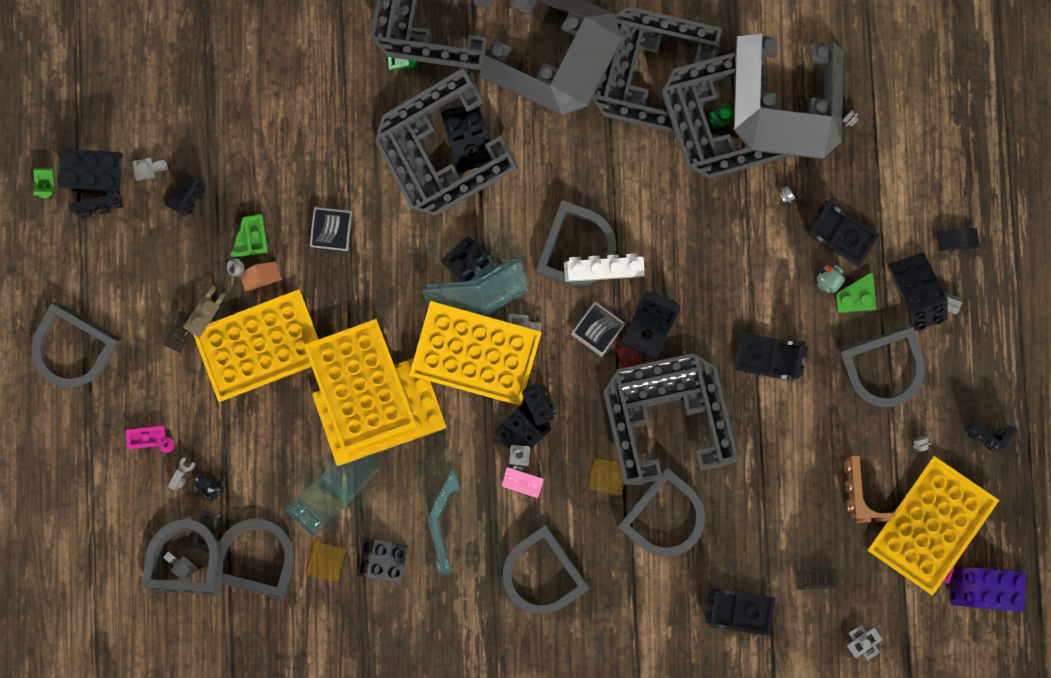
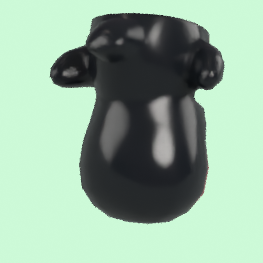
M201 471L194 477V486L210 502L214 501L225 491V481L222 479L217 484L213 476L207 471Z

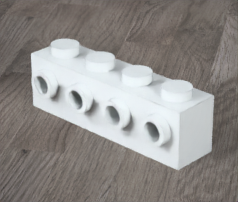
M637 253L626 254V258H619V255H607V259H600V256H589V260H581V257L569 258L570 261L564 263L565 282L645 276L644 258L638 257Z

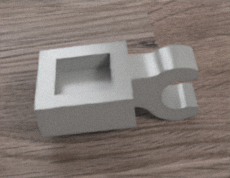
M152 158L133 161L137 181L155 178V172L168 170L165 160L153 163Z
M509 313V323L538 331L541 330L542 325L540 322L528 321L529 315Z
M183 457L168 487L176 491L179 488L182 489L187 480L185 478L186 472L192 471L196 463L192 462L191 466L187 468L185 467L187 459Z
M168 551L163 557L174 565L171 571L184 582H187L199 568L184 555L179 559L172 552Z

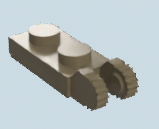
M214 285L202 297L183 328L198 338L203 334L219 309L220 303L226 296L222 292L217 297L215 303L209 298L216 289Z

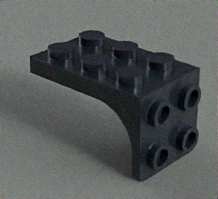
M62 149V154L59 158L61 164L60 173L58 174L59 187L71 191L86 189L119 192L123 153Z
M833 198L829 201L825 200L817 211L820 215L818 217L815 216L808 225L807 229L810 231L807 236L857 267H860L880 234L839 209L834 204Z
M924 252L888 264V270L904 300L909 314L910 326L914 327V331H922L929 326L942 324L948 319V299Z
M741 332L734 370L795 382L803 375L804 365H801L802 359L806 358L808 346H805V341H785Z
M713 588V592L709 591L708 603H711L710 611H706L705 622L708 623V627L770 636L775 597Z

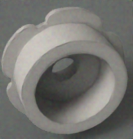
M851 109L844 116L842 121L845 123V127L848 125L852 127L858 121V112Z
M788 185L780 188L782 191L779 195L784 202L788 201L791 203L796 198Z
M233 258L227 263L228 273L231 276L239 277L244 271L243 262L240 259Z
M920 436L913 439V448L918 451H925L929 449L928 445H931L932 442L929 441L928 436Z

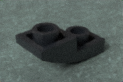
M977 228L953 229L936 233L939 251H957L958 249H976L980 247Z

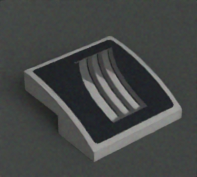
M314 207L310 247L348 251L353 211Z
M594 302L571 335L602 357L626 324Z

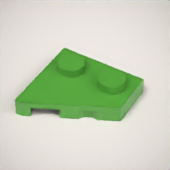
M263 215L243 217L240 231L236 237V243L231 252V258L268 253Z
M869 273L836 294L837 313L877 309L873 273Z

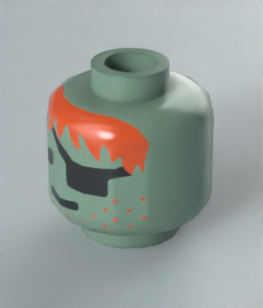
M837 265L833 267L825 266L816 277L817 286L827 294L837 292L845 281L842 275L844 271Z

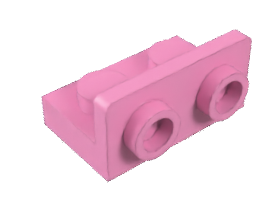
M507 467L502 487L538 498L544 479Z

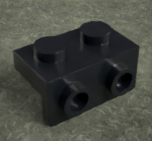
M538 383L522 391V395L537 426L555 420L554 415L557 413L553 404H548L546 400L548 394L544 386L540 387Z

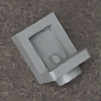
M511 445L509 466L517 471H524V468H528L530 447Z

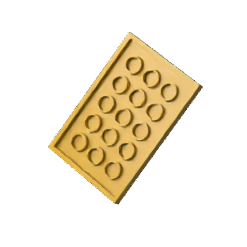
M300 289L208 324L200 338L194 335L218 402L312 367L304 345L319 340Z
M430 301L409 375L521 406L523 399L522 391L526 389L542 332Z
M377 319L304 345L343 453L416 427L414 417Z
M414 358L395 364L394 367L414 417L416 427L346 453L342 451L321 391L312 393L337 466L447 428L431 382L409 375Z
M934 456L894 512L895 517H891V521L886 523L868 549V552L933 596L999 500Z

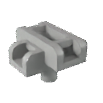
M859 625L848 633L853 641L846 646L854 658L863 655L868 661L880 653L875 645L883 639L875 627L865 631L863 626Z

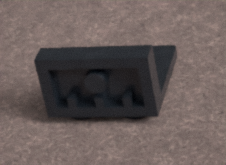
M185 173L165 205L186 217L187 214L190 215L193 212L196 200L204 195L206 185L199 178L195 179Z
M525 402L494 433L510 450L511 445L529 446L531 450L552 429L547 423L537 426Z
M975 425L966 427L965 431L968 432V437L975 441L979 439L985 443L984 447L994 452L995 450L1005 449L1017 429L1011 425L1002 429L999 428L993 437Z
M364 537L357 576L401 583L408 546Z

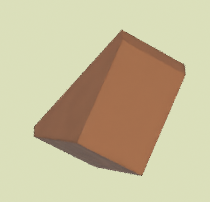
M276 261L254 265L240 274L245 291L282 280Z

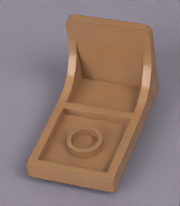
M860 456L846 458L844 473H847L848 481H845V490L849 492V500H847L846 505L847 511L851 514V519H856V523L871 522V518H875L876 522L891 521L890 517H895V513L874 512L867 507L863 500Z

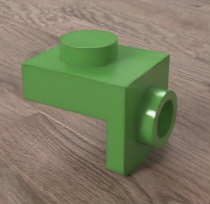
M35 168L33 170L35 182L33 195H39L40 198L50 197L56 190L54 168Z

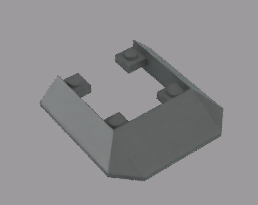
M377 0L371 38L386 57L482 70L487 45L486 37L468 35L466 49L429 44L431 30L413 27L418 0ZM474 0V5L493 7L494 0Z
M514 0L512 8L530 15L537 0ZM538 0L567 13L568 16L561 29L575 36L559 69L543 63L536 78L505 64L512 48L494 40L484 57V64L479 76L563 116L588 107L622 40V36L614 13L586 0Z
M629 6L615 15L622 40L592 99L604 117L675 133L668 111L645 106L649 89L631 85L638 51L657 55L660 41L665 39L698 47L694 63L715 58L722 28Z
M762 33L737 36L733 130L751 151L817 159L826 157L842 142L843 49L835 43L829 45L813 42L810 44V63L824 65L823 99L810 98L808 113L776 110V93L761 91L762 57L775 58L777 56V38L762 36Z
M736 52L673 69L662 91L685 165L708 179L792 156L751 151L749 148L735 151L730 134L712 138L701 103L718 98L713 85L714 81L735 76ZM762 57V66H763V65L765 64V62H764V59H763V57ZM763 67L761 70V87L768 84Z
M465 68L460 69L382 115L375 141L410 208L436 216L518 169L514 153L511 152L502 135L485 144L493 161L461 178L454 164L438 171L422 139L436 131L428 115L457 98L461 99L467 112L485 103L477 88V84Z
M694 353L618 369L603 391L624 485H643V483L662 479L658 459L639 462L632 427L649 424L646 407L683 399L687 416L702 412L706 413L714 447L696 451L700 471L716 467L721 468L739 460L717 368Z

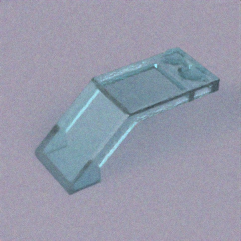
M521 259L502 260L501 267L474 282L429 284L422 287L427 308L429 302L434 301L484 316L529 291Z
M372 455L337 466L336 462H334L318 480L289 504L285 511L313 537L357 496L383 466Z
M450 471L427 518L439 561H436L439 573H443V576L451 574L452 570L440 532L438 519L450 494L461 490L455 471Z

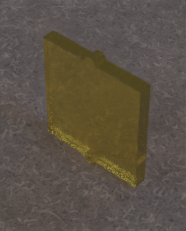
M595 458L593 469L590 472L591 478L588 489L621 496L624 481L620 463Z
M315 542L307 575L318 577L321 580L327 579L338 582L346 549L335 547L331 543L327 545Z

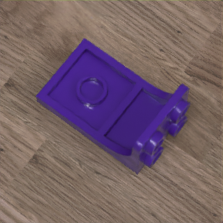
M955 566L951 577V605L1024 612L1026 573Z

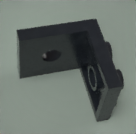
M464 106L449 108L441 112L459 173L484 166L493 161L485 146L489 142V138L479 106L469 112L466 111ZM470 148L477 149L474 153L467 152Z
M106 191L107 196L70 203V210L78 217H81V219L91 218L92 214L100 213V215L109 214L111 210L123 208L120 191Z
M469 236L460 241L453 250L440 260L466 287L482 308L486 307L511 284V281L492 257ZM490 279L489 283L483 286L485 280Z
M645 291L621 345L657 360L681 306L674 300H666L660 297L654 291ZM649 331L652 338L644 339L642 332Z

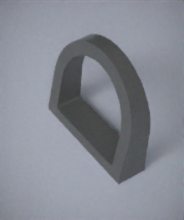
M561 200L536 272L539 275L571 286L591 285L599 280L565 282L564 272L548 267L566 215L570 214L597 225L607 239V255H616L617 253L615 235L608 222L599 214Z
M54 302L50 304L34 334L32 357L40 374L49 382L61 387H78L93 381L102 374L121 344L122 339L59 302ZM58 317L63 318L105 343V347L92 369L81 377L71 378L62 376L55 372L46 360L44 352L45 341Z
M910 325L837 350L851 388L859 397L870 404L879 407L898 406L911 399L921 387L925 374V363L914 327ZM904 338L913 362V374L909 384L904 390L894 396L879 397L870 394L860 383L852 356Z
M666 468L662 473V479L654 482L620 523L618 529L642 549L653 555L661 557L677 556L688 551L699 540L705 524L704 507L697 493L670 469ZM667 481L691 501L696 513V524L691 536L682 544L670 548L651 544L630 527Z
M248 519L233 525L225 532L219 542L223 553V565L230 544L237 536L249 530H263L274 535L284 548L285 561L277 587L222 573L221 584L285 601L294 567L293 547L287 534L276 524L264 519Z
M177 520L165 525L155 534L148 546L141 586L149 591L220 596L223 553L218 539L207 527L193 520ZM193 531L201 534L206 540L209 548V564L205 583L158 580L161 553L171 537L180 532Z
M546 525L516 545L508 554L503 566L502 580L508 597L516 606L529 613L549 614L556 612L590 589ZM541 538L546 541L576 585L575 589L549 605H534L522 599L513 586L511 575L513 564L517 557Z

